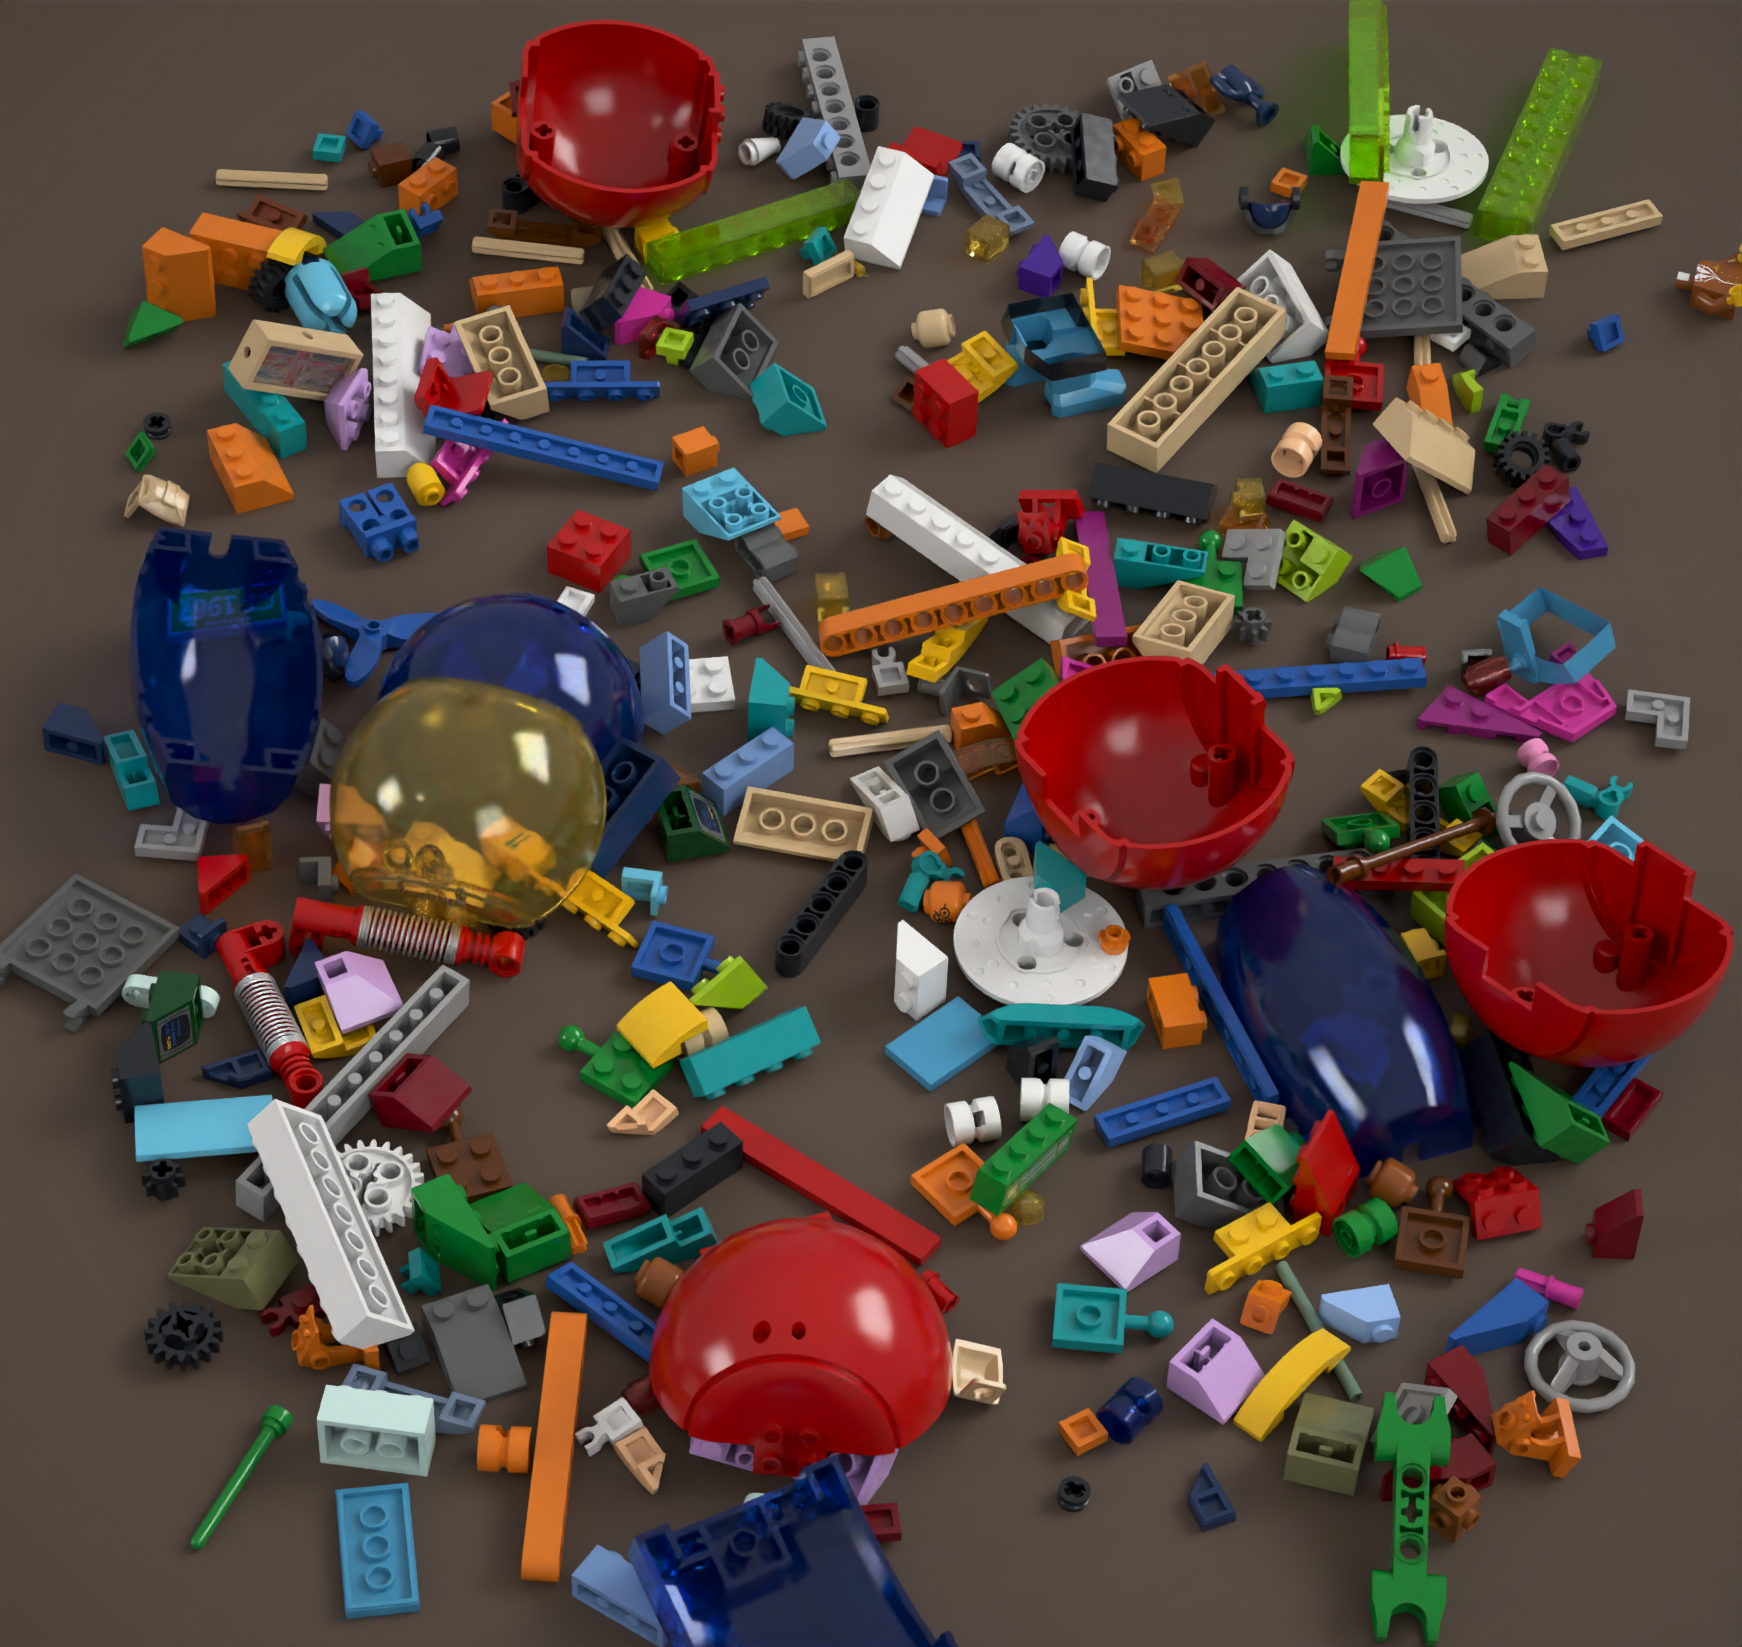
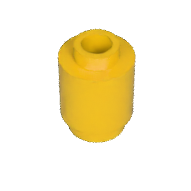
M423 462L416 463L408 469L406 481L417 502L422 506L437 504L443 498L445 488L435 470Z

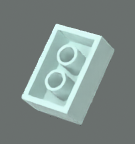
M326 1385L317 1416L320 1463L427 1477L436 1443L433 1398H425L420 1395L394 1394L383 1390L356 1389L346 1385Z

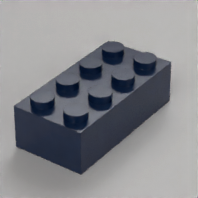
M621 736L543 837L555 845V851L562 858L581 868L585 866L604 879L675 788L681 777L663 757Z

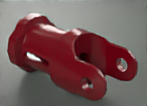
M768 603L745 612V615L733 620L730 618L725 619L722 622V627L727 641L735 646L744 638L752 635L758 637L776 629L781 624L780 621L767 624L760 616V613L768 610L771 604Z

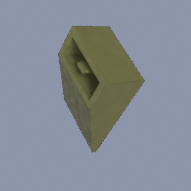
M203 1227L195 1235L194 1240L185 1252L178 1257L176 1264L167 1274L169 1280L236 1309L263 1310L297 1265L299 1259L280 1230Z
M1305 1392L1291 1436L1283 1480L1354 1496L1375 1408Z

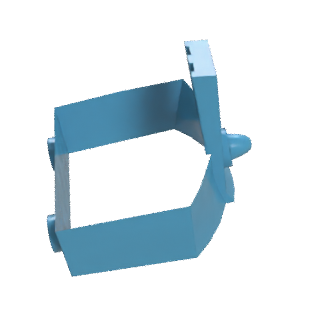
M1542 587L1535 590L1512 610L1504 609L1498 615V621L1496 622L1504 654L1509 662L1508 670L1521 679L1534 684L1537 682L1550 684L1577 683L1616 647L1613 630L1609 621ZM1546 612H1549L1596 637L1567 662L1558 664L1535 656L1536 652L1529 625Z

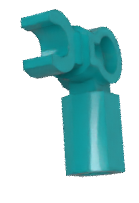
M1570 775L1563 783L1577 805L1587 809L1590 807L1594 808L1595 814L1604 820H1607L1611 815L1614 818L1617 817L1619 807L1624 800L1630 797L1633 788L1632 782H1629L1625 787L1618 786L1616 784L1618 776L1616 775L1610 778L1608 787L1602 791H1598V787Z
M926 851L912 860L911 868L913 873H910L899 896L897 905L909 912H917L924 898V892L930 885V880L932 882L950 881V876L961 879L965 876V873L958 867L948 868L938 854L933 851Z

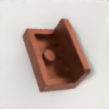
M260 194L257 195L247 213L241 210L237 213V217L242 222L281 231L290 227L302 230L308 220L305 213Z

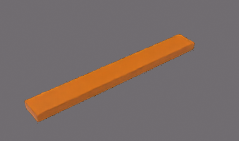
M1361 181L1325 348V359L1355 360L1390 191L1389 182Z

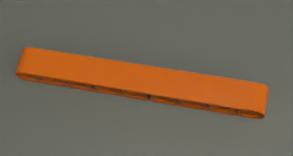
M1064 554L827 617L818 625L820 649L826 656L838 657L1061 598L1066 589L1079 593L1089 583L1085 561L1079 554Z
M551 1312L522 1553L521 1580L559 1582L587 1339V1313Z

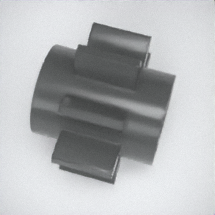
M1257 607L1246 608L1243 612L1238 611L1237 619L1233 623V632L1239 633V641L1247 645H1257L1262 640L1267 641L1268 633L1271 632L1272 620L1265 619V611Z

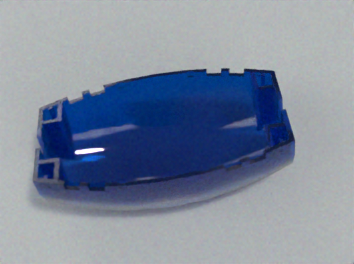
M159 526L148 547L143 565H141L129 624L128 670L130 691L137 721L157 776L174 805L195 819L216 824L244 823L274 812L293 792L313 741L323 689V657L314 607L309 605L306 583H301L298 576L299 567L284 540L231 534L227 551L222 555H214L209 552L212 532Z
M1306 864L1284 866L1261 875L1234 895L1219 919L1215 939L1217 969L1220 971L1221 977L1220 985L1280 1094L1278 1105L1286 1107L1285 1119L1290 1117L1298 1126V1133L1305 1141L1310 1139V1133L1316 1120L1322 1121L1329 1109L1334 1111L1360 1167L1358 1178L1368 1176L1378 1160L1384 1162L1387 1158H1394L1402 1163L1405 1148L1414 1142H1420L1418 1151L1420 1161L1472 1147L1475 1127L1471 1093L1463 1060L1452 1030L1423 970L1403 940L1386 920L1353 889L1344 883L1336 886L1328 880L1326 871Z

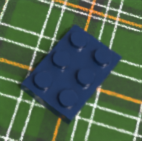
M765 276L687 300L674 315L673 319L676 327L687 325V328H693L704 323V319L713 317L715 320L717 315L738 303H741L747 310L756 307L755 303L763 299V294L770 288L767 277Z

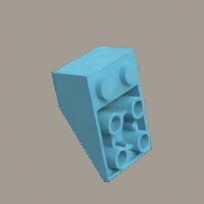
M734 467L682 488L683 516L699 533L729 541L781 520V516Z

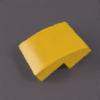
M986 331L961 344L962 352L947 360L979 391L978 403L996 391L1019 368L1018 363Z
M671 981L641 1000L616 1025L617 1030L653 1069L681 1054V1043L709 1029L705 1016Z
M326 995L294 1006L313 1058L326 1059L356 1055L376 1034L373 1024L342 1035Z

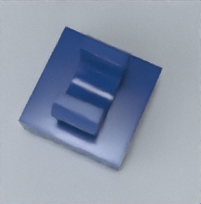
M356 110L346 135L360 148L370 149L373 140L380 141L384 130L379 129L380 124L365 111Z
M426 202L420 207L423 216L416 214L414 208H411L407 214L418 239L438 231L444 220L440 210L431 212V208Z
M1609 314L1591 323L1590 328L1586 329L1589 341H1594L1596 351L1605 352L1625 342L1619 314Z

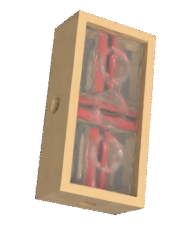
M253 319L228 369L243 389L324 401L336 382L356 371L364 355L346 334Z

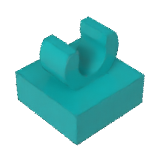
M825 226L817 227L804 242L805 247L799 248L803 259L811 258L815 266L830 259L834 252L838 250Z
M421 1247L408 1252L409 1264L402 1266L400 1273L409 1280L401 1283V1287L408 1294H413L421 1289L429 1297L441 1292L439 1263Z

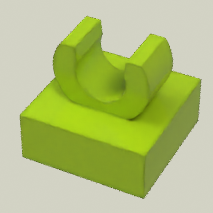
M666 327L656 344V354L666 356L667 364L679 366V359H685L694 342L693 332Z

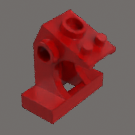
M1077 490L1020 491L1018 500L1022 511L1017 512L1019 523L1018 542L1023 546V552L1026 554H1052L1057 549L1058 541L1061 537H1064V530L1068 519L1083 518L1085 509ZM1043 503H1055V506H1043Z

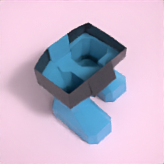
M1073 293L1008 304L1001 320L1002 329L1006 337L1005 351L1018 363L1019 368L1004 384L1015 387L1046 380L1043 400L1044 402L1049 401L1051 415L1059 418L1122 405L1126 396V383L1118 369H1106V351Z

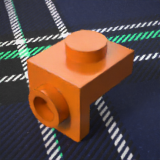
M1258 1280L1248 1292L1240 1323L1271 1335L1275 1331L1280 1313L1289 1303L1292 1291L1284 1289L1282 1284L1273 1280Z

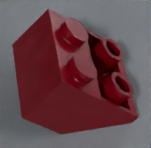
M406 1053L368 1093V1096L382 1127L434 1132L461 1105L472 1089L467 1082L434 1056Z

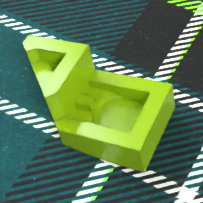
M1475 369L1452 375L1454 391L1470 415L1480 411L1484 390L1475 381Z
M1313 688L1312 695H1310L1315 715L1324 713L1342 699V693L1339 688Z

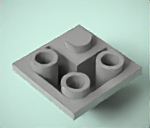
M1152 59L1105 79L1122 121L1132 117L1123 110L1125 105L1117 99L1118 95L1162 85Z

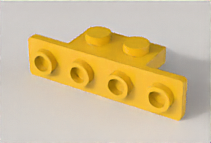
M1086 278V287L1080 289V306H1085L1082 307V311L1106 351V356H1125V351L1118 350L1117 309H1095L1092 278Z
M806 665L800 688L790 686V697H795V703H799L804 709L810 711H818L819 708L829 710L832 715L840 718H848L849 715L859 717L862 722L870 725H878L879 722L887 724L889 720L887 709L862 703L868 683L866 678Z
M585 866L580 869L566 889H563L535 869L530 874L538 882L536 888L540 889L545 896L551 899L553 895H556L562 899L559 902L562 907L574 915L577 911L584 914L583 920L595 930L599 931L603 927L610 933L607 936L623 948L625 944H628L636 950L639 946V943L631 934L618 926L636 902Z
M1268 1202L1214 1232L1213 1240L1230 1259L1207 1272L1204 1290L1209 1295L1218 1290L1224 1291L1230 1288L1235 1281L1247 1274H1256L1269 1262L1285 1258L1291 1250L1302 1244H1311L1319 1235L1322 1216L1315 1212L1290 1225L1278 1210Z

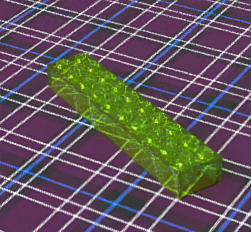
M1349 0V184H1360L1361 181L1383 182L1384 173H1389L1387 5H1382V0Z
M1549 49L1477 209L1473 236L1497 241L1510 235L1535 234L1598 89L1603 60L1570 53L1562 49Z

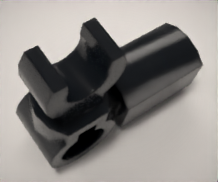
M1574 421L1569 426L1550 422L1544 427L1541 438L1545 441L1543 447L1549 448L1564 472L1576 471L1581 464V458L1571 442L1575 444H1585L1588 442L1590 432H1581L1583 427L1582 421Z

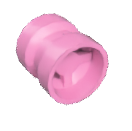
M1534 738L1525 742L1517 751V758L1522 766L1527 767V772L1534 771L1553 777L1559 769L1560 764L1553 754L1549 753L1548 746L1540 738Z

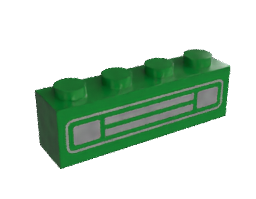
M1048 1103L978 1169L969 1199L999 1216L1069 1149L1078 1119Z

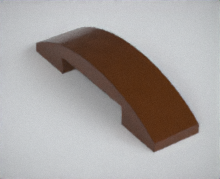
M489 208L486 231L500 239L577 248L593 246L601 241L602 227L594 226L575 219L573 226L517 220L518 211Z
M1324 375L1320 435L1322 438L1320 473L1350 475L1353 377Z

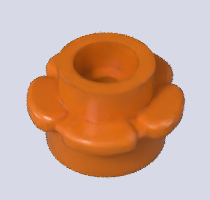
M1118 925L1107 926L1106 930H1101L1098 934L1101 949L1109 955H1120L1125 952L1129 945L1128 941L1131 938L1129 932Z

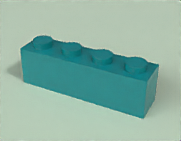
M231 361L223 363L224 391L261 436L267 439L269 445L280 459L307 449L305 421L287 399L278 393L243 389L228 369Z
M802 1006L788 1010L679 1060V1063L693 1096H706L707 1100H711L725 1094L724 1087L735 1083L736 1087L752 1082L755 1080L753 1074L763 1069L765 1074L784 1067L782 1061L787 1058L793 1057L794 1061L811 1055L813 1053L811 1048L820 1044L821 1041L807 1007Z

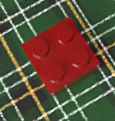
M945 358L916 370L915 384L913 386L914 407L912 408L915 420L922 423L930 431L933 438L939 440L946 448L976 436L979 391Z
M578 509L547 545L548 573L601 593L631 557V530Z

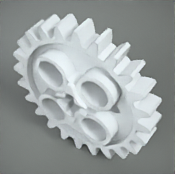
M373 1139L370 1146L365 1147L363 1142L358 1140L357 1148L352 1149L348 1144H344L345 1152L340 1153L337 1151L374 1235L376 1237L379 1236L380 1228H385L389 1233H392V1224L394 1223L404 1227L405 1216L413 1218L411 1188L424 1183V1173L420 1172V1163H413V1155L411 1153L403 1156L401 1146L391 1151L390 1142L388 1141L382 1147H377L376 1139Z

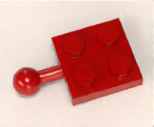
M1359 336L1355 360L1326 359L1324 375L1353 377L1351 409L1381 411L1384 364L1360 362V357L1366 352L1367 344L1364 338Z

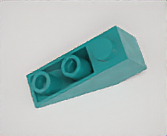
M1118 538L1113 560L1117 585L1144 589L1173 583L1177 580L1182 581L1204 576L1208 552Z

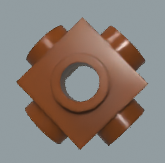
M1453 1475L1444 1485L1441 1483L1436 1485L1429 1494L1428 1524L1455 1543L1464 1533L1472 1530L1480 1520L1481 1513L1479 1509L1482 1496L1477 1493L1473 1486L1463 1483Z

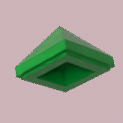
M140 431L125 452V455L135 470L140 473L156 457V449L145 432Z

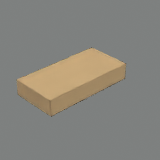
M846 250L803 271V295L810 299L854 277V254L850 250Z

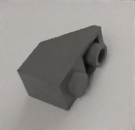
M668 567L611 581L610 610L620 628L650 621L678 592L679 587Z

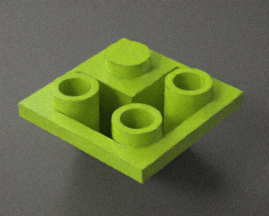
M1293 519L1285 532L1286 536L1276 582L1309 603L1337 583L1353 556Z
M729 956L716 968L719 972L717 976L711 981L705 977L691 989L694 996L689 1000L697 1007L744 1010L763 994L768 987L741 956H738L736 959Z

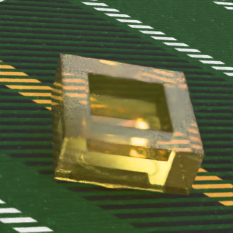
M1178 177L1151 184L1158 213L1185 206Z

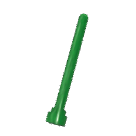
M270 1405L261 1418L262 1431L191 1538L190 1545L193 1549L199 1550L204 1547L273 1439L286 1434L294 1419L286 1409L278 1405Z

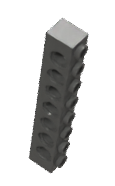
M1383 220L1379 241L1411 239L1407 234L1401 233L1394 228L1388 220ZM1462 277L1463 325L1471 329L1470 339L1478 345H1484L1499 357L1502 363L1512 368L1535 350L1534 328L1528 322H1523L1516 317L1509 308L1503 307L1494 301L1488 293L1482 292L1475 287L1469 279Z
M1363 847L1234 865L1212 878L1182 888L1166 890L1135 889L1134 902L1143 929L1163 926L1164 908L1166 905L1174 903L1177 904L1188 923L1393 895L1395 890L1332 889V884L1327 878V869L1333 865L1334 856L1350 857L1355 854L1363 857L1372 856Z

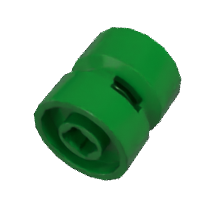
M1372 1198L1359 1205L1356 1210H1350L1333 1220L1332 1225L1337 1243L1345 1254L1351 1258H1358L1371 1251L1372 1244L1380 1246L1392 1240L1398 1235L1399 1230L1393 1211L1380 1198Z

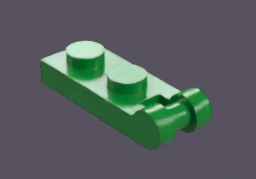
M1501 394L1484 440L1483 450L1495 453L1506 435L1509 434L1511 436L1514 431H1518L1520 434L1525 418L1528 415L1530 399L1522 398L1518 400L1511 398L1509 394Z

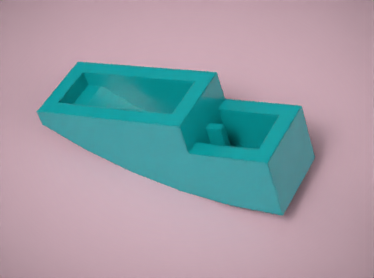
M134 729L103 736L110 765L128 811L160 804L156 780L149 768L147 755Z
M700 1207L671 1221L664 1214L603 1242V1246L614 1273L639 1271L646 1259L652 1261L655 1257H661L672 1264L699 1256L700 1249L713 1246L718 1243L708 1216L704 1209Z

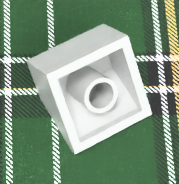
M902 920L898 923L894 1003L899 1010L908 1013L917 1021L946 1001L948 957Z

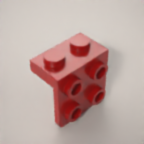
M914 127L903 145L891 142L887 147L907 153L932 174L941 177L947 176L950 171L948 162L957 159L963 149L960 141L921 127Z
M438 357L429 358L426 360L416 393L414 394L415 405L417 409L421 410L425 418L427 417L430 405L477 416L484 410L494 376L488 370L450 378Z
M1497 1167L1494 1169V1172L1486 1174L1466 1173L1460 1179L1452 1181L1453 1189L1470 1204L1472 1235L1477 1241L1542 1228L1539 1189L1513 1167Z

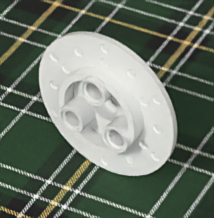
M1420 105L1408 108L1406 115L1384 116L1360 124L1345 137L1340 151L1341 165L1348 177L1360 186L1361 181L1389 182V200L1412 204L1442 203L1471 193L1486 178L1489 160L1484 146L1474 135L1453 123L1434 118L1430 108L1426 109L1425 116L1419 115Z
M1033 876L1019 877L1002 881L986 888L966 904L955 925L953 948L958 965L967 979L984 994L1007 1005L1019 1003L1083 1005L1102 995L1116 982L1127 960L1128 947L1120 955L1106 954L1101 949V942L1098 940L1099 932L1106 930V927L1110 925H1118L1125 929V926L1115 909L1104 898L1088 888L1085 890V898L1060 913L1059 904L1061 903L1056 891L1045 887L1034 890Z

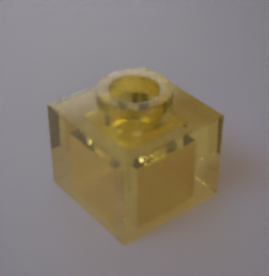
M1238 478L1235 491H1231L1230 494L1231 508L1237 510L1239 521L1263 520L1266 497L1261 478Z

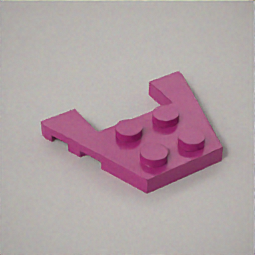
M1568 642L1552 652L1549 661L1564 664L1576 654L1575 646ZM1589 672L1577 683L1554 684L1531 700L1525 699L1504 683L1485 695L1484 703L1524 723L1571 743L1613 717L1617 709V705L1600 681L1594 680Z

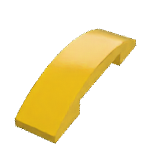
M290 227L281 232L267 251L266 257L294 266L302 262L304 251L319 255L323 253V249L327 246L323 237Z
M1061 537L1058 541L1056 557L1069 553L1079 554L1084 559L1086 570H1088L1091 565L1089 547ZM1087 587L1079 593L1066 589L1063 596L1056 599L1057 605L1062 611L1092 622L1095 621V599L1088 597Z
M1378 769L1360 786V791L1377 811L1385 812L1400 825V830L1406 834L1405 794H1403L1405 785L1383 770ZM1439 817V830L1441 831L1463 822L1456 818L1450 824ZM1476 831L1440 845V852L1464 856L1482 839V834Z
M1324 1328L1310 1334L1286 1353L1265 1375L1234 1417L1233 1424L1259 1442H1262L1284 1420V1411L1323 1371L1329 1373L1351 1351V1347Z

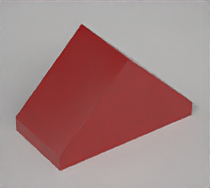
M236 854L198 857V893L201 914L204 916L209 914L251 880L248 856Z

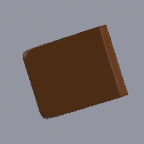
M908 375L890 398L912 413L915 379Z

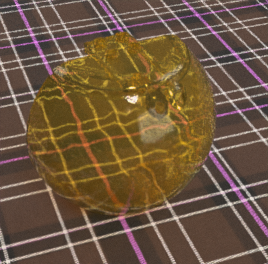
M422 677L408 680L382 697L364 714L346 739L338 755L330 784L328 808L330 832L340 865L352 883V888L370 900L409 907L417 916H421V921H423L424 917L427 918V922L432 918L433 923H435L436 919L449 921L451 927L452 923H461L466 925L468 929L470 926L479 928L480 923L484 922L509 928H527L534 926L535 920L541 921L555 911L570 897L587 874L598 852L603 836L607 795L604 774L595 747L584 731L583 725L568 712L523 692L490 683L450 677Z

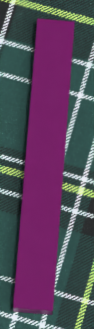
M1085 511L1083 518L1073 519L1077 543L1089 547L1091 565L1087 570L1089 582L1087 585V595L1089 598L1095 599L1096 619L1094 622L1091 621L1095 646L1124 647L1127 646V632L1104 511Z

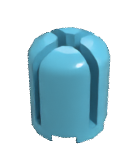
M318 258L320 262H311L303 265L302 262L297 264L284 279L286 283L285 297L302 327L346 334L345 326L353 327L358 310L354 298L336 267L330 261Z

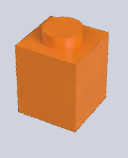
M704 426L672 437V460L685 477L718 466L719 442L714 435H710Z

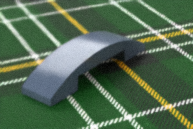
M972 153L948 162V168L960 191L973 209L990 226L1009 236L1034 227L1035 222L1019 205L1012 207L986 179L987 169Z
M355 1363L342 1384L356 1389L383 1390L394 1394L420 1395L425 1398H433L435 1433H472L486 1407L485 1400L452 1391L448 1399L389 1382L386 1372Z

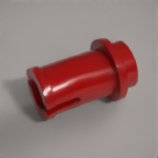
M1394 642L1393 645H1387L1386 660L1421 658L1424 666L1426 662V647L1399 646L1398 643Z
M926 1270L920 1274L934 1296L943 1314L950 1312L957 1305L959 1296L954 1294L940 1280L939 1273Z

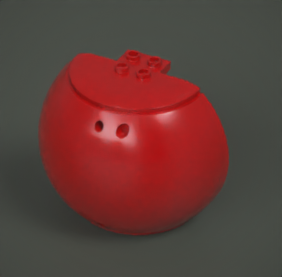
M620 20L575 22L548 30L534 37V41L528 40L522 51L516 125V161L521 180H526L529 188L552 208L577 221L607 228L641 227L660 222L678 214L696 202L701 195H706L715 173L718 159L717 143L721 142L722 126L719 123L725 120V105L720 104V102H724L725 85L720 84V72H716L712 58L704 55L702 50L690 42L667 31L635 22Z
M1171 656L1124 658L1080 671L1052 687L1036 701L1021 722L1017 739L1014 740L1017 763L1027 795L1043 827L1059 850L1072 864L1088 876L1117 886L1138 890H1166L1194 885L1219 875L1244 858L1264 838L1275 822L1287 796L1294 773L1295 760L1289 747L1265 725L1266 702L1260 692L1255 691L1248 685L1244 677L1240 673H1236L1228 664L1216 668L1215 677L1204 665L1188 657L1185 659Z
M1546 839L1516 844L1497 850L1473 863L1455 881L1447 899L1444 924L1446 952L1453 976L1461 993L1478 1018L1503 1041L1527 1054L1559 1065L1582 1068L1611 1067L1637 1061L1662 1050L1684 1035L1703 1016L1718 994L1729 968L1733 951L1734 931L1723 918L1691 898L1696 871L1647 840L1637 844L1634 861L1614 848L1595 840L1586 842L1581 839Z
M784 1218L747 1227L731 1234L698 1257L685 1271L671 1290L659 1314L651 1341L649 1375L654 1394L661 1407L681 1429L688 1430L689 1436L708 1442L753 1445V1474L825 1480L827 1452L868 1456L895 1453V1448L901 1449L915 1441L935 1423L944 1410L951 1392L952 1352L947 1327L934 1296L916 1270L894 1249L874 1236L843 1223L814 1218Z

